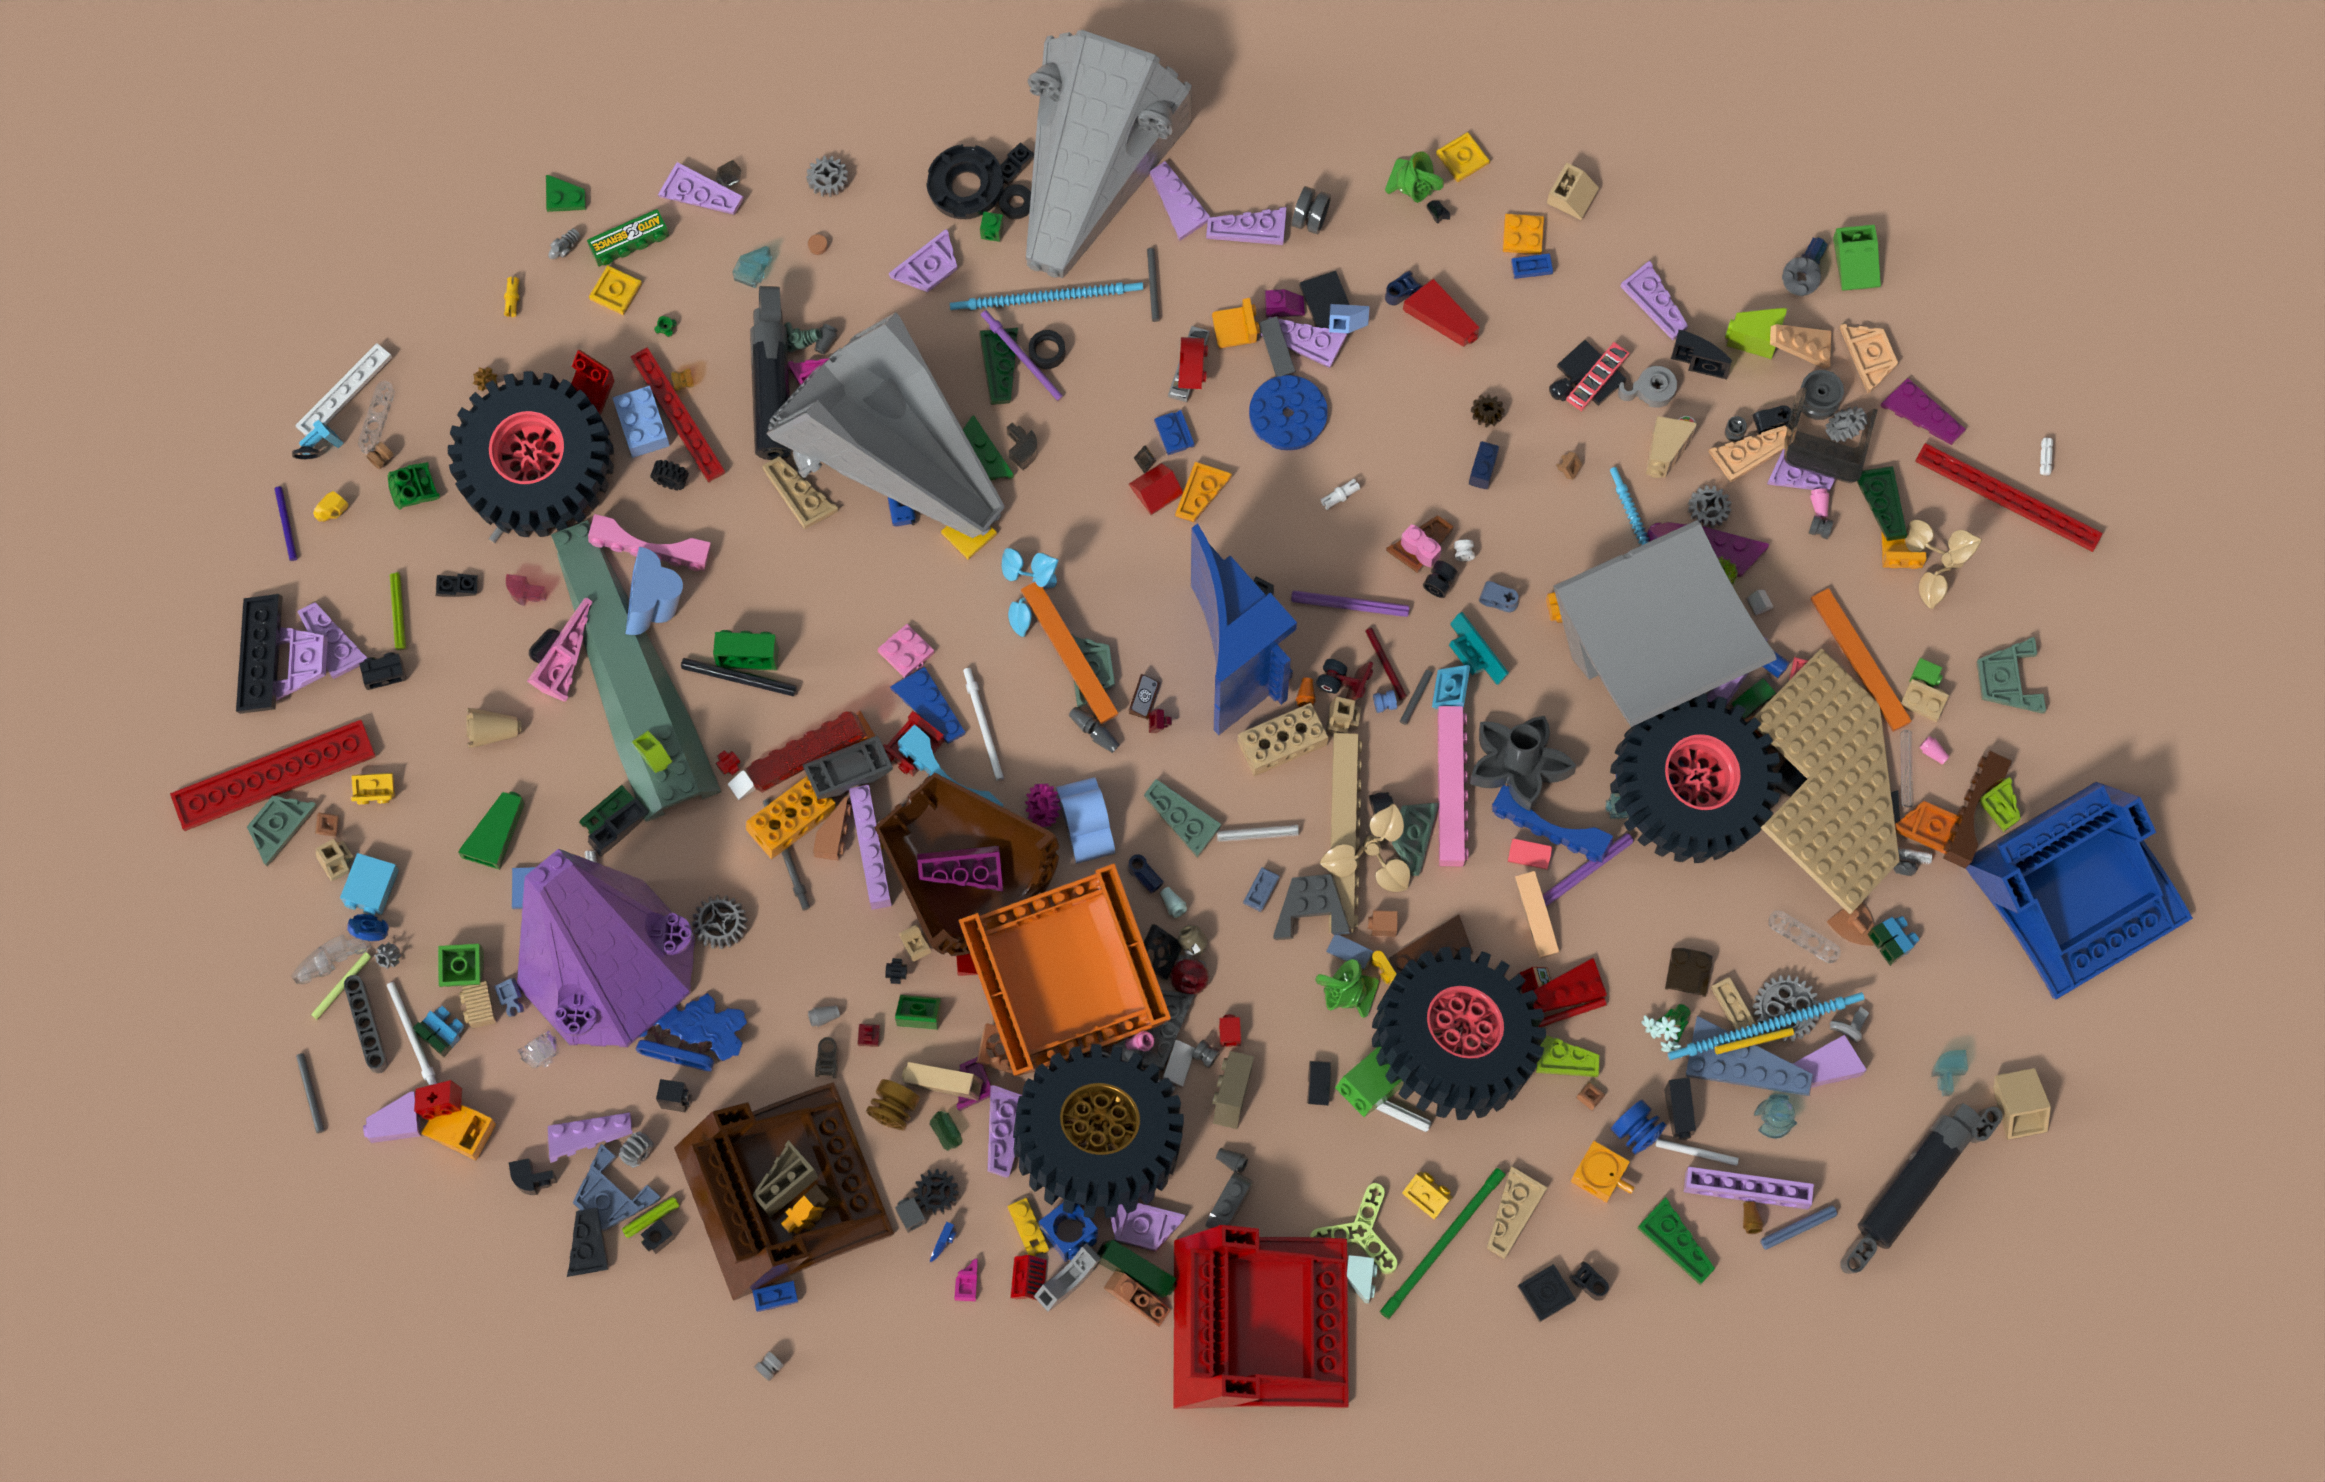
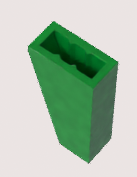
M512 791L501 793L459 849L458 853L462 859L500 870L525 805L520 794Z

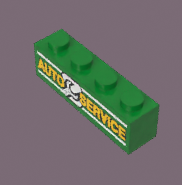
M658 209L587 239V242L598 267L602 265H609L613 260L620 257H627L636 250H643L654 242H661L669 236V233Z

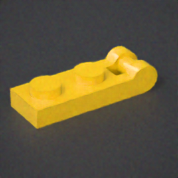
M1377 950L1372 955L1371 963L1382 972L1380 976L1383 982L1390 985L1396 976V972L1384 953Z
M1027 1198L1008 1205L1007 1208L1027 1254L1036 1257L1038 1253L1048 1252L1049 1248ZM1038 1240L1039 1244L1032 1247L1030 1243Z

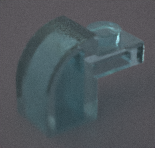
M1966 1050L1948 1051L1942 1054L1934 1064L1931 1077L1940 1076L1937 1079L1938 1090H1941L1942 1096H1951L1954 1092L1952 1076L1965 1075L1968 1071Z

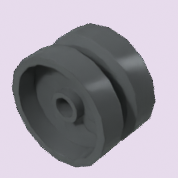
M1304 186L1295 206L1292 226L1303 229L1307 224L1308 232L1318 235L1329 209L1331 194L1321 191L1315 199V189Z
M1815 370L1809 373L1803 379L1797 396V403L1801 412L1815 420H1825L1832 417L1837 412L1844 394L1843 383L1837 375L1827 370Z

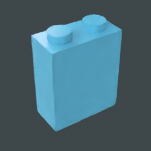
M357 853L340 896L344 906L356 910V907L364 909L363 912L369 915H375L376 913L382 915L399 869L395 864Z

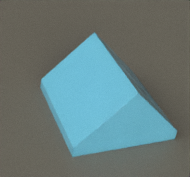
M1469 665L1439 669L1437 671L1432 703L1433 708L1438 709L1439 706H1463L1464 708L1470 671Z

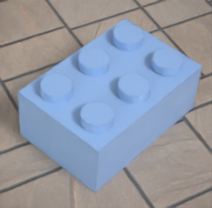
M650 386L612 397L632 458L670 446Z

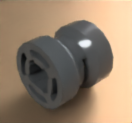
M1739 416L1731 417L1725 428L1726 438L1732 442L1740 441L1747 427L1746 421Z
M1814 515L1808 534H1820L1822 538L1828 539L1834 521L1830 519L1824 521L1820 516Z
M1203 1039L1194 1050L1192 1057L1196 1060L1201 1059L1204 1065L1210 1068L1219 1056L1220 1050L1216 1047H1209V1043Z

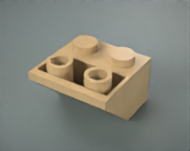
M1566 163L1549 192L1547 204L1582 220L1599 187L1583 170Z

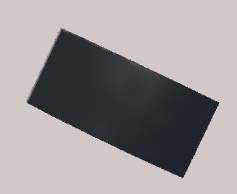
M1021 142L1007 154V159L1000 165L1004 176V183L1008 186L1034 157V153Z
M437 575L435 596L464 597L477 595L478 575Z
M1309 1062L1308 1104L1329 1106L1330 1062Z

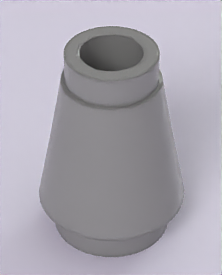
M837 1005L813 1007L812 1010L808 1011V1017L812 1027H820L840 1017Z

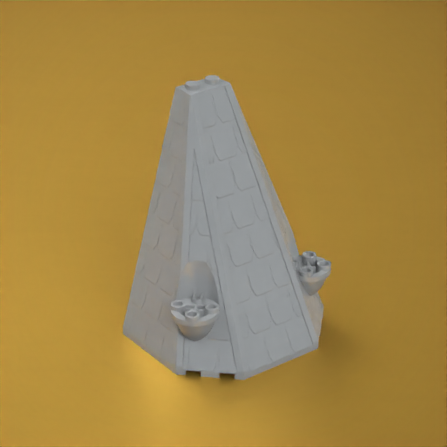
M1084 30L1077 31L1076 35H1072L1070 32L1062 33L1055 39L1052 35L1047 36L1044 42L1042 66L1035 73L1029 75L1028 85L1031 87L1030 92L1040 96L1026 248L1027 266L1030 269L1046 272L1054 278H1064L1149 176L1150 171L1158 165L1190 126L1192 85L1188 82H1180L1177 79L1179 74L1169 66H1166V68L1159 64L1160 58L1155 54Z
M896 312L854 335L848 344L843 348L840 347L822 366L819 365L770 418L771 423L768 426L769 431L767 435L773 441L793 450L798 473L803 478L810 474L811 471L813 473L822 466L820 462H823L842 475L971 538L980 534L982 536L991 529L990 525L992 522H996L1002 516L1000 513L1005 506L913 342L902 319Z

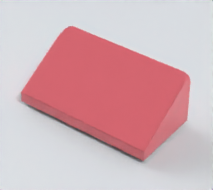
M1512 839L1508 862L1548 870L1552 846Z

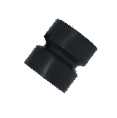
M1438 560L1431 569L1432 574H1429L1425 579L1423 587L1430 594L1439 598H1445L1450 590L1449 584L1454 583L1458 576V571L1452 565Z

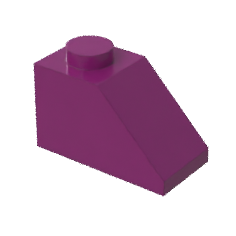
M1285 289L1265 290L1266 318L1305 316L1304 296Z

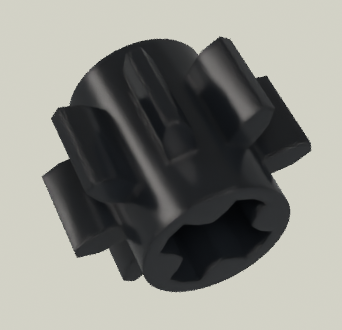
M892 958L891 963H886L885 978H890L891 984H901V980H906L907 964H903L902 959Z

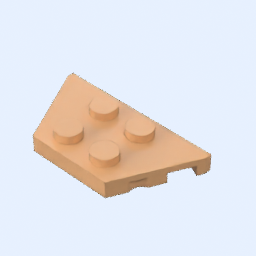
M1842 324L1840 325V331L1867 393H1870L1898 365L1896 356L1884 329H1869L1864 326L1855 328Z

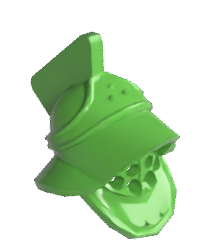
M1419 151L1411 156L1410 161L1400 158L1396 160L1385 191L1387 194H1390L1399 189L1403 194L1408 195L1413 201L1419 203L1428 195H1431L1434 190H1441L1444 187V181L1441 177L1434 174L1433 164L1429 155L1424 151Z
M1353 959L1346 961L1340 966L1332 978L1322 974H1318L1315 978L1317 984L1325 986L1324 993L1328 1010L1331 1011L1339 1007L1347 1009L1356 1007L1362 1018L1367 1017L1379 980L1361 975V965L1357 960Z

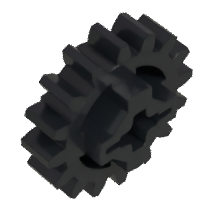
M936 1169L935 1174L928 1170V1176L926 1177L921 1174L922 1181L915 1182L919 1188L913 1189V1192L918 1194L914 1197L915 1201H921L918 1205L921 1209L925 1206V1213L928 1214L930 1210H933L934 1215L939 1210L942 1214H945V1208L951 1210V1203H957L954 1196L959 1195V1191L954 1190L958 1187V1184L952 1183L954 1177L950 1176L947 1178V1171L940 1174L939 1169ZM934 1179H939V1180H941V1181H940V1182H933L932 1180H934ZM925 1186L927 1189V1193L923 1197L922 1191ZM948 1187H949V1188H950V1195H949V1197H948V1199H947V1197H946V1195H945V1191H947V1190H948ZM932 1190H939L940 1195L933 1194ZM933 1202H935V1203H940V1205H931V1204H932Z

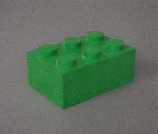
M730 630L715 632L713 656L717 666L729 669L777 671L779 647L775 634L771 632L753 634L750 631L732 633Z

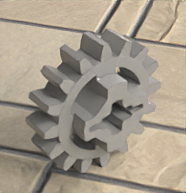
M823 156L822 161L816 158V164L810 163L811 169H807L808 176L806 178L807 182H809V188H814L815 194L820 191L821 197H824L825 193H828L829 197H831L832 192L838 195V189L844 190V184H848L846 165H841L840 159L834 161L833 156L829 160H827L826 156Z
M1855 406L1851 409V407H1848L1846 411L1842 409L1834 414V418L1829 419L1830 423L1825 425L1827 428L1825 431L1832 441L1839 442L1842 439L1845 442L1847 438L1853 439L1854 436L1860 434V430L1865 429L1864 425L1868 424V417L1862 408L1858 409Z
M1706 485L1704 490L1699 487L1697 493H1692V499H1689L1688 505H1690L1688 512L1692 513L1691 519L1697 518L1699 523H1703L1704 527L1710 524L1711 528H1714L1715 523L1721 526L1722 520L1727 521L1728 515L1731 512L1729 508L1731 501H1727L1729 495H1722L1723 489L1716 491V486L1709 489L1708 485Z

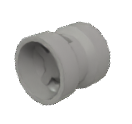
M768 1351L764 1356V1360L758 1362L754 1368L770 1381L774 1377L775 1371L781 1370L784 1365Z

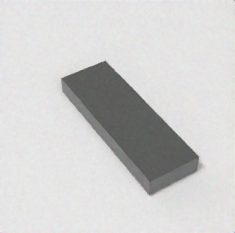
M1278 317L1259 322L1276 377L1295 373L1296 371Z

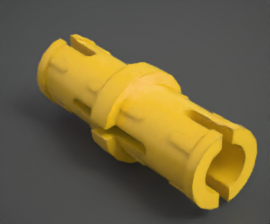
M512 277L507 278V290L504 294V300H506L504 315L506 317H510V310L512 313L511 317H515L517 314L520 281L517 277H514V281H512Z

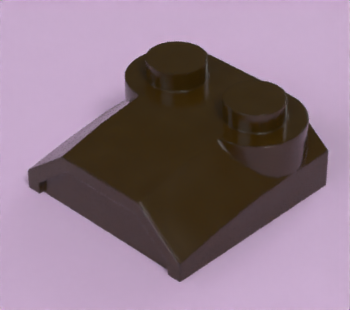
M1672 948L1665 989L1706 997L1713 956L1705 952L1686 948Z

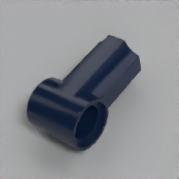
M1813 237L1805 254H1802L1801 257L1812 258L1820 265V260L1828 244L1819 237Z
M1136 854L1129 859L1128 872L1150 894L1157 891L1164 884V881L1149 866L1144 856ZM1134 862H1140L1143 867L1141 869H1135L1133 868L1132 864Z

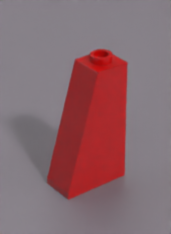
M1434 279L1404 301L1403 310L1459 345L1464 347L1468 343L1472 344L1477 340L1480 327Z

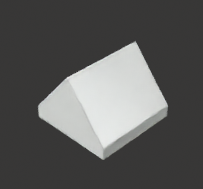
M1757 590L1747 597V601L1755 616L1774 608L1765 590Z

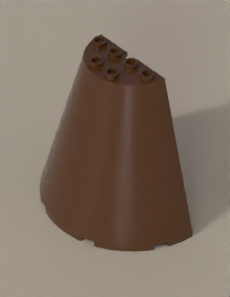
M934 772L916 790L909 793V800L905 804H897L893 811L882 818L874 828L930 945L940 954L949 953L951 956L969 954L970 951L959 920L976 913L980 916L1036 896L1039 892L1044 893L1058 865L1059 856L1056 854V851L1059 849V843L1056 836L1049 830ZM999 846L1003 891L919 880L917 854Z

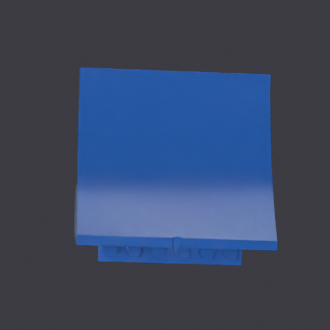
M1197 523L1191 528V588L1203 610L1215 654L1214 731L1220 735L1268 696L1275 702L1278 701L1281 705L1288 700L1289 680L1293 676V670L1290 668L1291 659L1278 644L1297 629V622L1271 593L1266 596L1231 556L1223 560L1208 543L1206 536Z
M2098 782L2091 784L2029 822L1975 852L1972 862L1966 867L1970 876L1991 901L2015 935L2054 999L2060 998L2193 919L2168 875L2144 841V839L2155 834L2156 830L2141 797Z

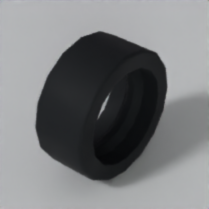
M1042 330L1035 333L1029 342V357L1032 362L1042 369H1053L1063 362L1066 353L1065 342L1062 336L1052 330ZM1046 340L1055 342L1059 348L1058 354L1050 359L1039 357L1036 353L1038 343Z

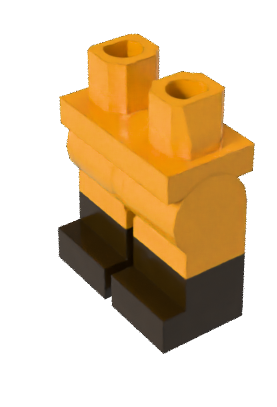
M815 1184L793 1208H789L786 1211L788 1217L781 1224L789 1233L799 1234L803 1229L811 1230L815 1226L813 1222H817L821 1218L823 1211L829 1206L836 1208L842 1201L829 1186Z

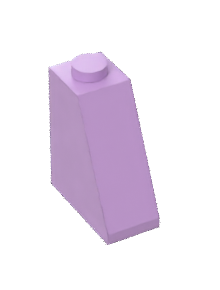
M415 1092L407 1093L367 1117L366 1125H363L364 1136L371 1143L420 1137V1117L414 1111Z

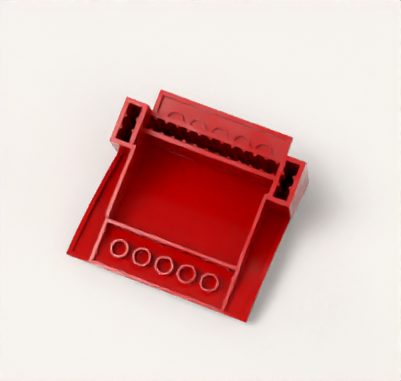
M1220 1225L1174 1240V1277L1177 1279L1174 1282L1176 1287L1174 1289L1173 1409L1349 1407L1347 1239L1259 1237V1228Z

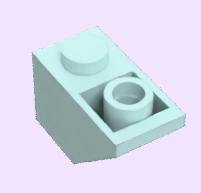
M1349 1255L1347 1282L1364 1303H1369L1370 1298H1374L1375 1285H1371L1372 1277H1376L1377 1265L1374 1264V1258Z

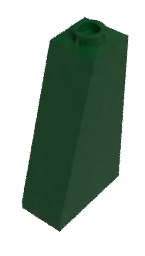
M1114 1240L1103 1242L1097 1252V1255L1101 1258L1098 1262L1100 1265L1113 1272L1125 1273L1144 1289L1161 1298L1167 1297V1295L1170 1296L1176 1287L1174 1282L1177 1278Z

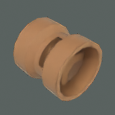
M382 442L376 445L374 451H370L366 455L367 459L378 469L384 466L386 460H390L394 456L392 451Z

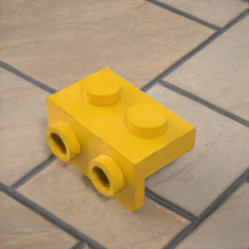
M393 773L357 774L351 776L353 791L351 801H357L359 805L369 804V801L377 800V803H389L395 797Z

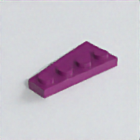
M1908 378L1880 405L1884 409L1888 408L1895 412V415L1913 422V425L1919 428L1921 426L1928 430L1930 434L1950 445L1966 430Z

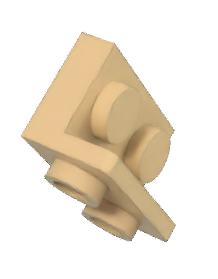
M1912 679L1901 704L1903 708L1937 722L1949 695L1940 688L1927 686L1924 681Z

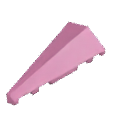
M588 598L583 599L560 632V635L527 680V682L541 692L564 702L568 699L569 686L572 684V675L577 664L584 636L583 631L588 620L589 607L592 604V601Z

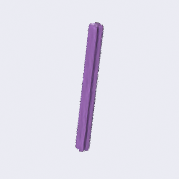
M1295 590L1292 591L1291 601L1296 603L1403 617L1409 615V606L1403 604Z
M1626 833L1615 841L1602 863L1589 860L1544 893L1543 899L1546 907L1630 846L1634 841L1631 835Z

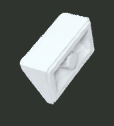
M1175 1040L1163 1079L1168 1077L1172 1084L1183 1087L1195 1048Z

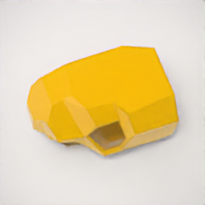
M332 491L326 494L318 503L313 512L314 517L319 522L337 519L349 505L340 495Z

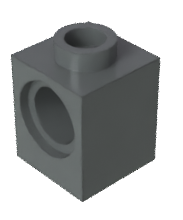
M908 1197L897 1203L898 1206L895 1207L896 1212L908 1233L926 1224V1220L914 1197L911 1199Z

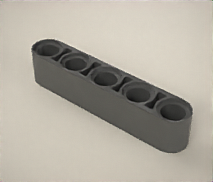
M350 975L344 981V988L364 1058L371 1071L377 1074L382 1073L387 1069L388 1061L368 992L359 976ZM359 983V987L356 990H350L352 984ZM359 1002H365L363 1008L356 1009V1005ZM364 1021H370V1025L368 1027L361 1028V1025ZM369 1040H376L374 1046L367 1047V1042ZM376 1058H381V1063L378 1066H372Z

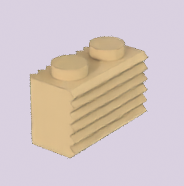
M483 980L481 985L462 986L463 992H459L461 1003L466 1005L467 1011L463 1012L466 1024L469 1023L472 1029L495 1024L496 1018L488 982Z

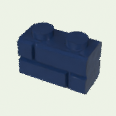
M1480 441L1469 485L1488 489L1498 456V445Z

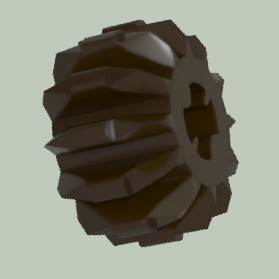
M1488 393L1486 398L1480 395L1479 400L1475 399L1473 401L1474 406L1471 407V413L1474 414L1472 418L1473 420H1478V425L1485 423L1487 428L1489 423L1495 426L1497 421L1500 422L1502 420L1505 409L1501 408L1503 406L1502 401L1497 402V396L1492 399Z

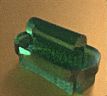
M943 1111L935 1113L929 1125H931L936 1136L939 1138L943 1149L949 1151L960 1146L962 1143L961 1133L950 1114Z

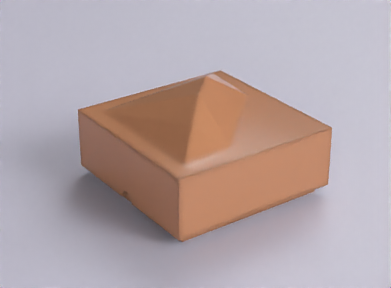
M318 813L315 834L335 837L337 835L339 816Z
M1589 1082L1576 1098L1593 1110L1601 1102L1605 1094Z

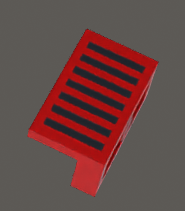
M1031 1255L1014 1257L1010 1298L1016 1300L1026 1298L1036 1300L1035 1294L1045 1284L1046 1259Z

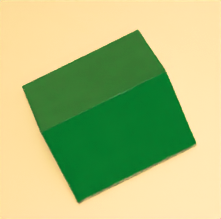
M900 995L895 1014L896 1025L900 1027L938 1030L941 998Z

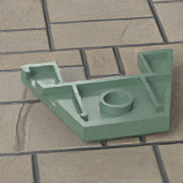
M2035 637L1977 660L1982 700L2041 714L2046 712L2044 694L2022 695L2017 658L2036 657Z

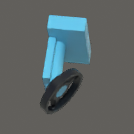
M317 420L313 424L315 428L299 442L302 447L292 451V457L305 460L320 457V451L313 449V447L323 438L337 448L342 446L344 442L330 427Z

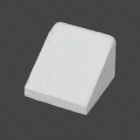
M744 770L728 783V786L738 800L756 790L753 782Z

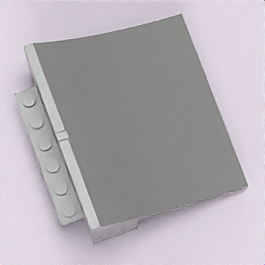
M1698 520L1553 586L1573 661L1589 680L1599 675L1612 699L1631 727L1777 660L1775 652L1753 622L1730 583Z

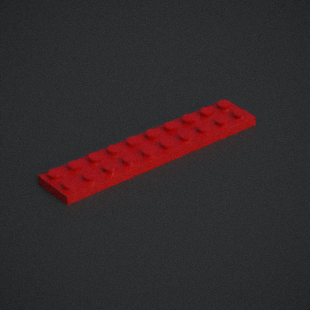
M358 720L172 792L170 796L182 829L187 831L267 800L272 796L280 795L365 762L376 756L362 720Z

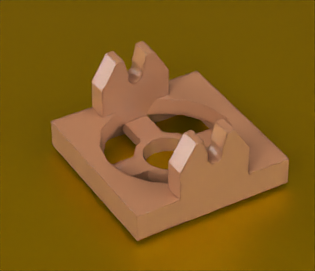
M986 1023L976 1063L1013 1074L1009 1060H1002V1057L1007 1055L1006 1052L1003 1055H999L995 1051L997 1044L1003 1045L1000 1036L999 1041L995 1044L987 1042L991 1036L999 1034L995 1025ZM986 1049L992 1050L995 1057L991 1058Z

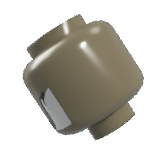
M1187 925L1180 930L1178 943L1186 954L1198 956L1205 951L1208 939L1199 926Z

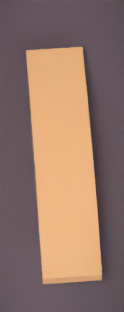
M1535 871L1515 876L1539 958L1559 953Z

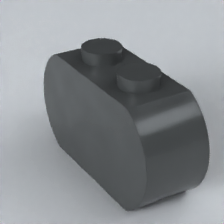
M1235 1171L1211 1211L1205 1226L1208 1228L1220 1225L1231 1226L1247 1198L1254 1181Z

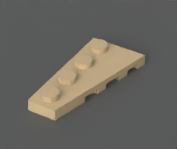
M777 457L763 465L762 469L804 530L838 512V507L827 501L826 497L811 487L807 480H803L798 475V472L781 457Z
M1511 1166L1486 1249L1503 1259L1506 1258L1547 1190V1187Z

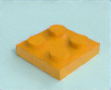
M1505 214L1503 252L1541 255L1544 216Z

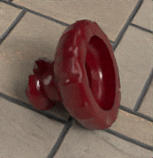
M1183 959V961H1179L1173 966L1170 979L1172 986L1178 992L1196 995L1203 992L1207 987L1209 974L1204 964L1198 960Z

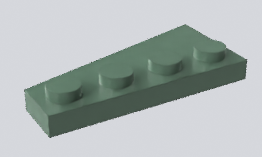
M1155 779L1144 794L1146 800L1197 858L1221 828L1219 822L1157 779Z

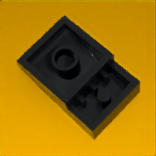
M1678 330L1671 359L1689 363L1688 371L1727 379L1732 360L1726 353L1700 336Z

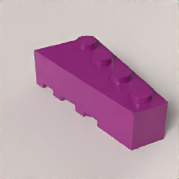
M999 846L917 854L919 880L1003 891Z

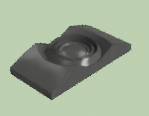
M878 735L803 764L817 799L839 796L859 784L872 783L893 770Z

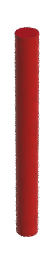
M1602 998L1544 1017L1539 1027L1607 1006L1606 1000Z

